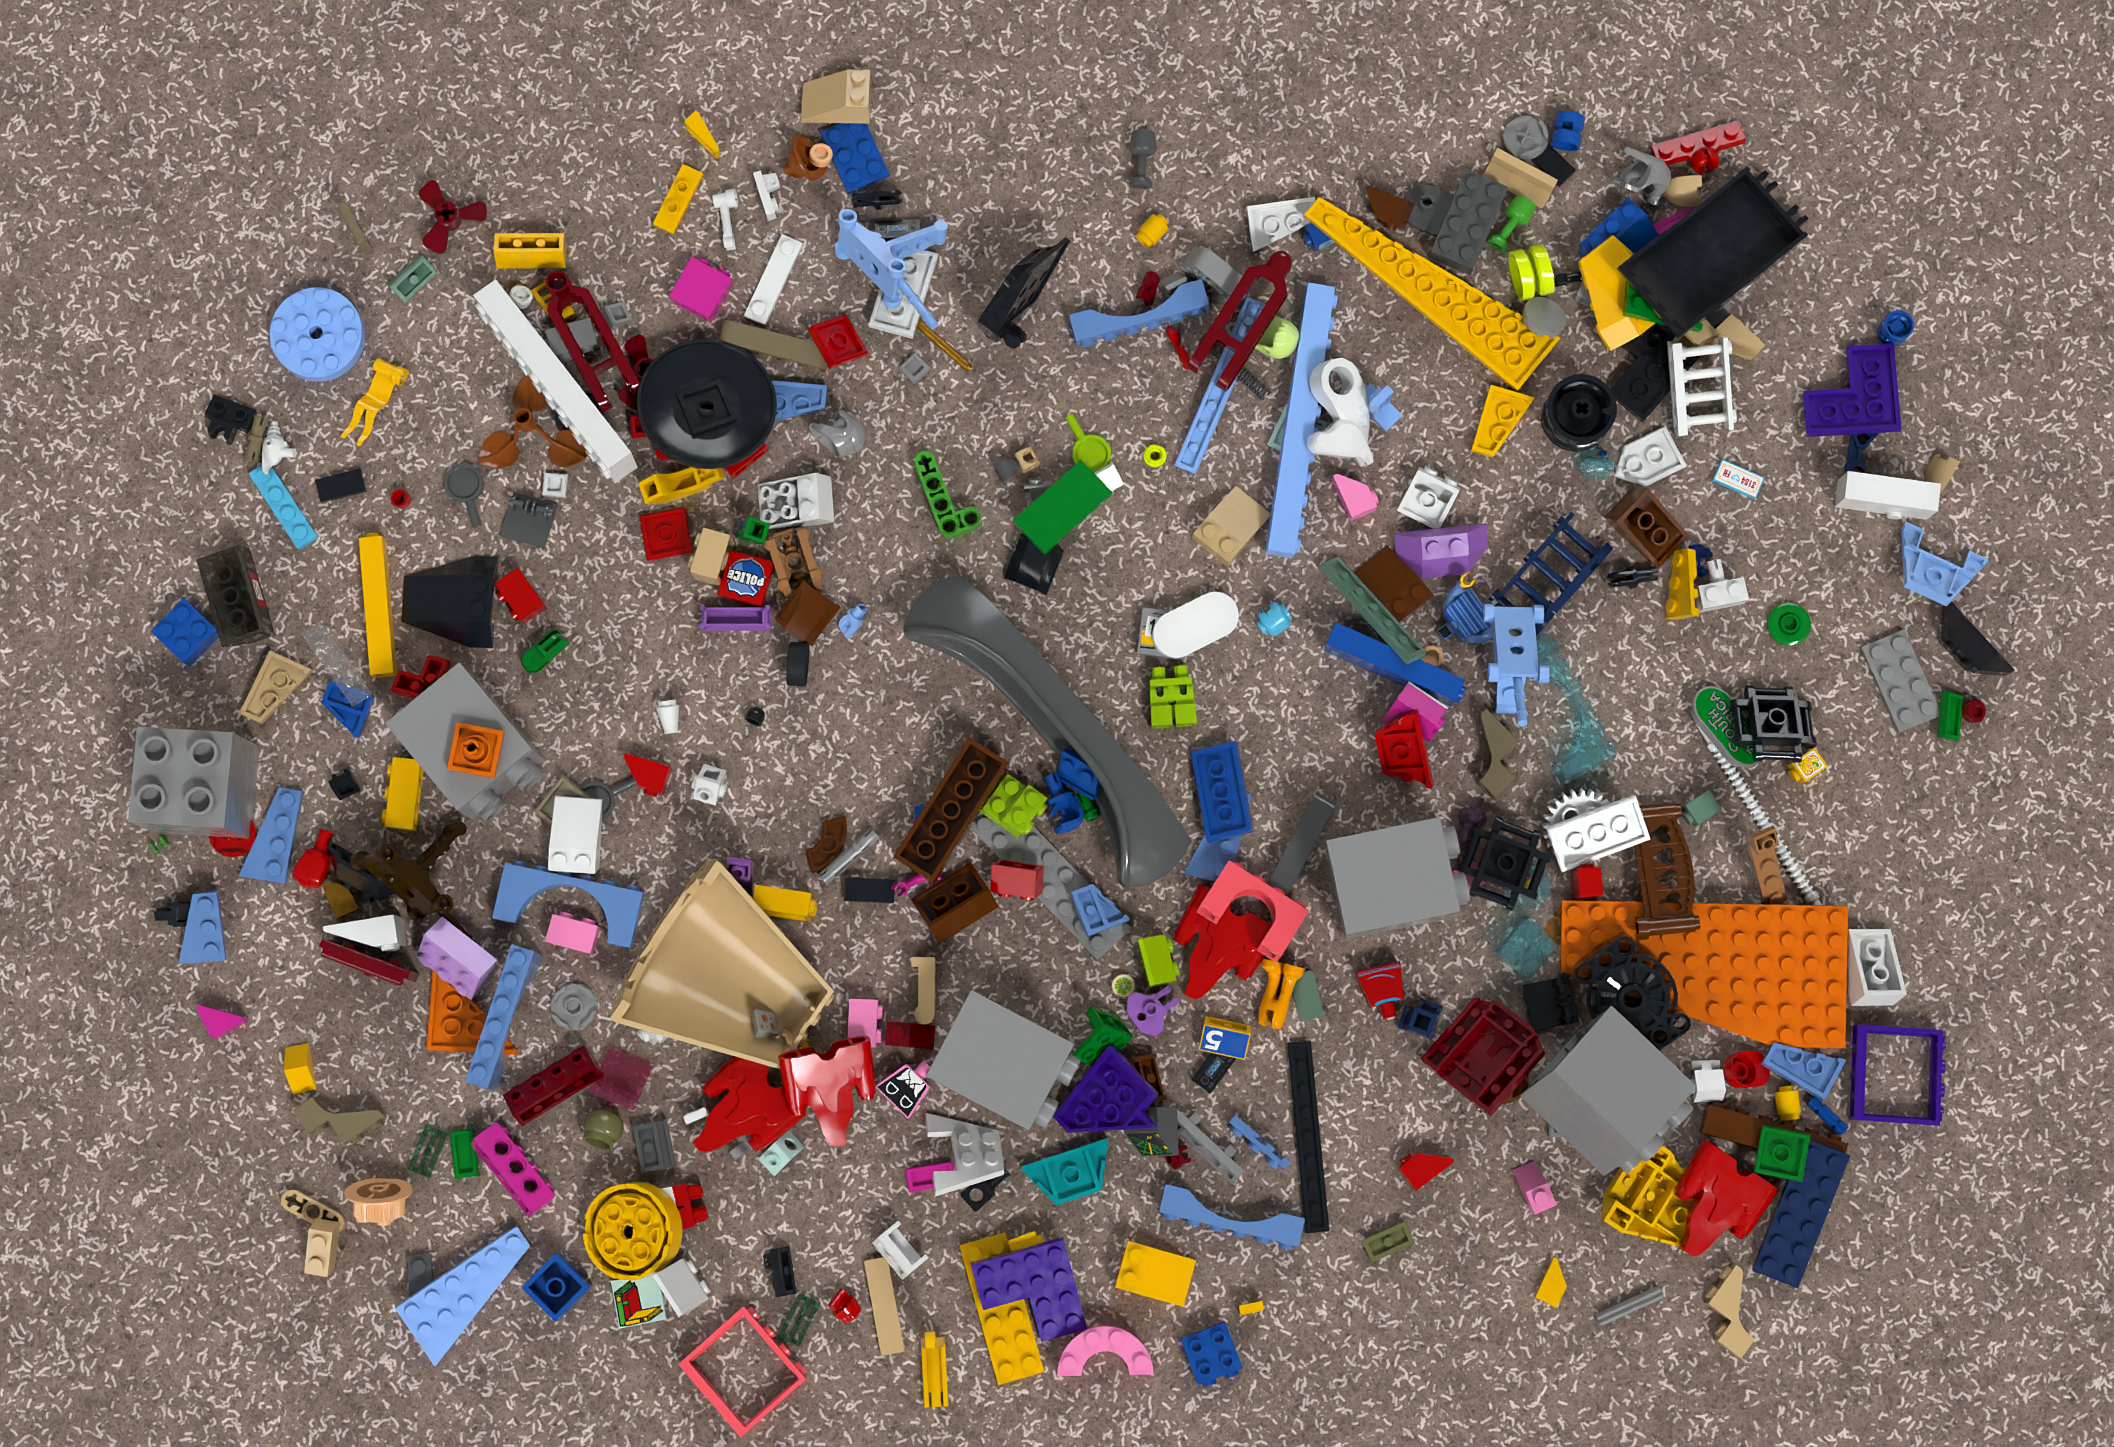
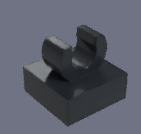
M344 769V774L338 777L336 774H333L332 779L329 780L330 787L339 800L361 791L358 782L348 769Z

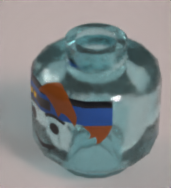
M1588 450L1585 456H1581L1580 473L1584 474L1588 480H1606L1609 477V472H1614V458H1610L1609 452L1606 450Z

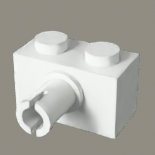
M1717 559L1715 562L1714 560L1706 562L1711 582L1696 588L1698 589L1696 603L1699 613L1745 604L1749 600L1744 577L1731 580L1725 579L1721 559Z

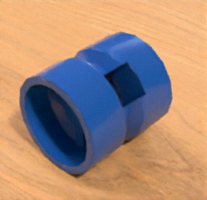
M1573 111L1557 112L1554 121V128L1556 130L1552 133L1550 145L1559 150L1578 151L1582 139L1580 132L1584 128V115Z
M1902 310L1891 312L1878 326L1877 334L1879 340L1883 344L1894 343V347L1900 345L1914 330L1913 318L1909 313Z

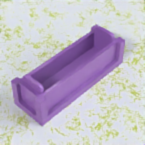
M700 605V611L702 612L701 631H771L770 605H765V607L706 608L705 605Z

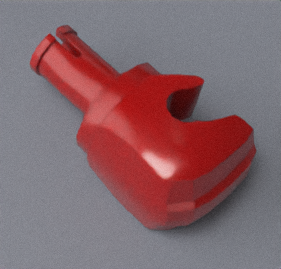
M320 829L314 847L305 849L304 854L297 861L292 878L302 887L319 889L322 886L321 884H324L326 876L331 869V857L328 856L327 850L328 843L334 836L333 833Z

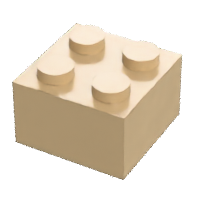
M703 528L702 533L697 534L695 540L697 550L695 556L691 555L688 563V568L691 569L690 573L695 580L720 586L730 550H733L735 544L730 535Z

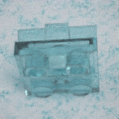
M1524 915L1513 928L1510 927L1501 938L1502 942L1494 950L1493 954L1505 960L1521 977L1530 981L1558 945L1534 921Z

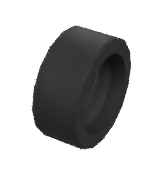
M790 642L787 655L786 683L788 686L805 687L808 679L809 643Z

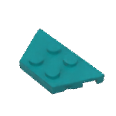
M1108 1138L1021 1166V1169L1055 1205L1101 1191L1109 1143Z

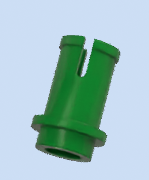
M1079 793L1080 796L1076 795L1083 809L1086 822L1099 817L1097 813L1099 811L1098 808L1093 806L1088 797Z

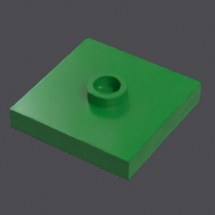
M1762 1125L1754 1172L1803 1182L1811 1134Z

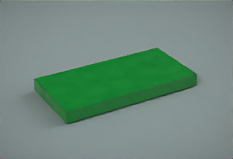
M1080 460L1013 520V523L1046 555L1112 496L1113 492Z

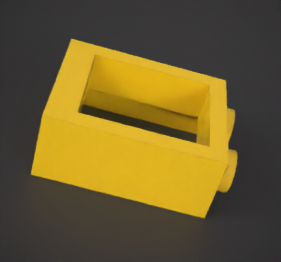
M755 885L753 899L768 916L811 922V917H816L818 903L814 900L812 893Z

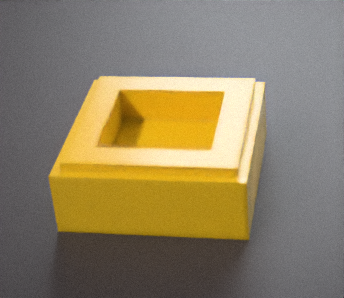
M1262 1300L1240 1304L1238 1309L1241 1315L1263 1311L1264 1306Z

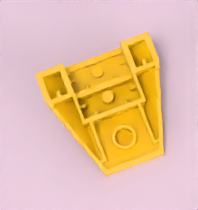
M1614 235L1607 238L1578 261L1585 289H1588L1591 298V311L1594 310L1597 333L1609 351L1640 336L1655 324L1623 316L1626 279L1617 268L1634 253Z
M1662 1146L1648 1161L1644 1162L1641 1160L1629 1173L1626 1174L1621 1168L1618 1169L1603 1194L1601 1220L1621 1233L1679 1247L1686 1233V1216L1697 1193L1692 1199H1688L1687 1202L1674 1195L1676 1192L1675 1187L1685 1170L1677 1163L1673 1153Z

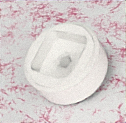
M523 285L514 286L509 293V297L519 309L527 308L533 298L530 289Z

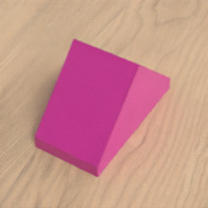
M203 1005L197 1006V1011L213 1039H219L248 1021L246 1017Z

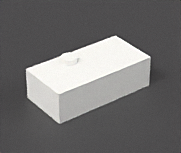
M1847 471L1838 479L1835 507L1887 514V518L1901 519V516L1927 520L1938 512L1941 484Z

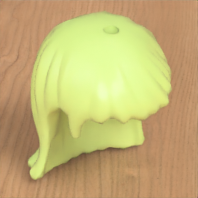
M1275 316L1255 349L1272 358L1281 359L1288 357L1297 347L1299 332L1296 326L1289 320Z

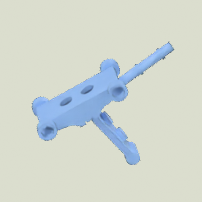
M851 209L842 210L838 217L840 231L839 239L834 249L836 257L842 260L850 258L884 292L883 304L888 308L895 309L900 306L902 294L897 288L899 287L908 298V302L921 315L922 320L931 329H935L938 326V322L933 317V314L928 311L919 299V296L915 294L903 278L906 273V263L902 259L935 244H944L948 224L943 220H937L930 227L886 242L880 233L869 231L859 224L855 211Z
M1484 604L1483 622L1493 623L1495 663H1488L1487 680L1488 682H1497L1495 713L1516 714L1518 725L1524 727L1528 724V712L1525 706L1526 695L1524 693L1526 677H1533V681H1538V683L1549 682V665L1538 664L1535 624H1543L1544 606L1494 607V604ZM1518 629L1522 634L1520 636H1512L1509 630Z

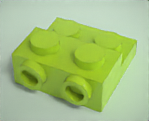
M1007 774L980 812L1019 839L1022 833L1027 835L1035 825L1031 822L1035 815L1040 817L1048 807L1044 804L1047 797L1029 784L1026 787Z

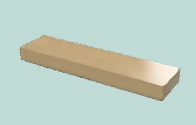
M884 1257L865 1260L864 1265L881 1356L905 1352L889 1263Z

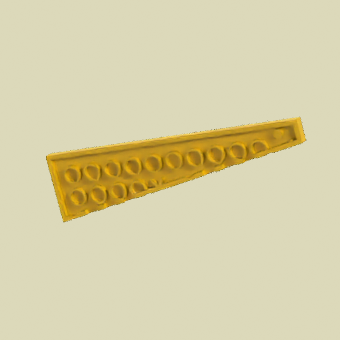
M1320 197L1304 214L1307 220L1516 392L1560 340L1559 336L1548 338L1549 336L1547 335L1542 337L1535 334L1524 324L1523 315L1511 311L1499 301H1494L1475 287L1469 286L1468 283L1427 259L1403 248V245L1396 241H1391L1379 231H1374L1367 227L1360 220L1349 216L1343 210Z

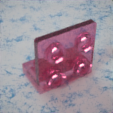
M609 1049L600 1068L603 1077L595 1081V1083H591L587 1092L628 1109L635 1110L652 1066Z

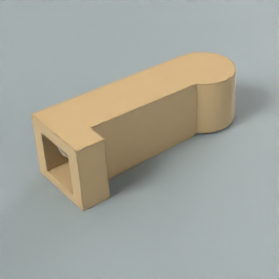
M911 957V967H918V1007L915 1009L914 1017L920 1024H930L935 1019L936 958Z

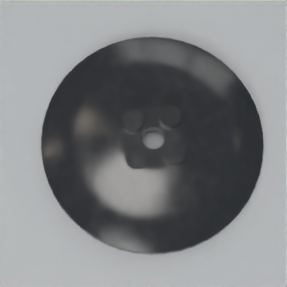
M696 339L670 347L658 355L648 366L638 388L637 412L645 435L663 455L688 467L719 469L742 462L753 455L764 444L772 431L776 418V393L768 372L750 353L725 341ZM710 404L713 410L705 413L700 409V406Z

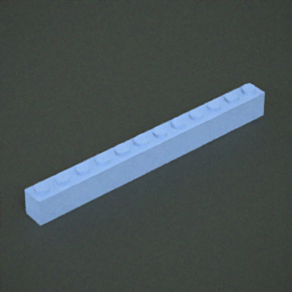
M1308 282L1304 290L1298 330L1299 341L1295 349L1265 554L1292 559L1295 552L1299 553L1301 539H1298V532L1303 529L1305 517L1301 516L1302 508H1306L1308 494H1304L1305 486H1309L1311 480V472H1308L1309 463H1313L1314 454L1307 447V438L1310 434L1318 432V427H1314L1315 419H1319L1321 413V405H1318V401L1311 393L1309 380L1312 370L1319 363L1324 362L1325 352L1329 353L1331 346L1328 332L1329 330L1332 331L1334 326V317H1331L1332 308H1336L1338 295H1334L1335 287Z

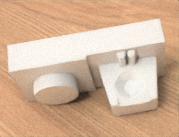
M761 170L754 172L753 175L768 221L776 219L775 212L779 211L775 197L770 198L769 193L780 188L776 173L762 175Z

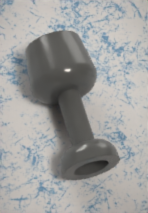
M1134 130L1130 139L1129 151L1131 154L1138 156L1137 175L1130 179L1129 187L1150 189L1152 188V182L1150 178L1146 177L1147 157L1152 156L1156 152L1155 132L1150 130Z

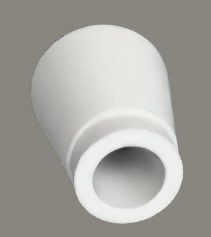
M676 699L658 702L656 710L664 729V734L678 732L679 705H677Z

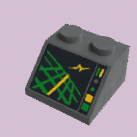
M1177 1107L1147 1108L1145 1113L1157 1124L1156 1128L1124 1130V1134L1141 1157L1179 1155Z

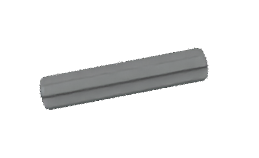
M1660 1287L1649 1289L1596 1313V1319L1600 1325H1605L1663 1299L1662 1290Z

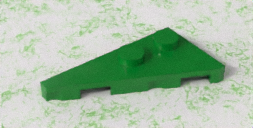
M1626 280L1623 316L1665 325ZM1698 324L1690 331L1700 332L1703 324Z

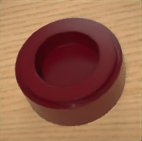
M1968 700L1963 704L1962 716L1968 723H1978L1984 719L1986 709L1980 700Z

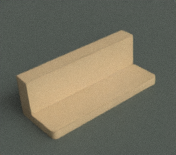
M1499 148L1496 149L1483 174L1488 179L1508 186L1507 191L1528 198L1539 208L1544 207L1558 181L1554 177Z

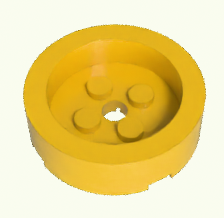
M630 1182L615 1185L604 1190L592 1201L584 1218L586 1219L583 1240L586 1251L595 1266L604 1274L614 1279L633 1281L655 1275L671 1264L681 1245L683 1229L678 1208L665 1191L650 1183ZM627 1225L633 1227L631 1239L627 1238L624 1234V1229Z

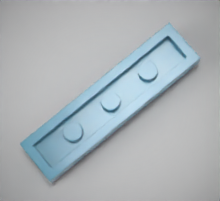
M262 465L248 473L298 550L319 538L273 467H270L267 475L262 472Z

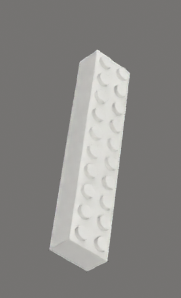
M495 279L473 296L477 302L474 306L479 312L480 318L486 325L488 324L491 327L492 333L499 342L502 341L508 354L512 359H516L519 368L526 376L530 377L536 390L539 393L542 392L547 404L552 410L555 409L561 422L566 428L569 427L575 440L579 445H583L586 454L592 462L597 463L603 476L606 479L611 478L614 483H617L638 468L631 451L498 281Z

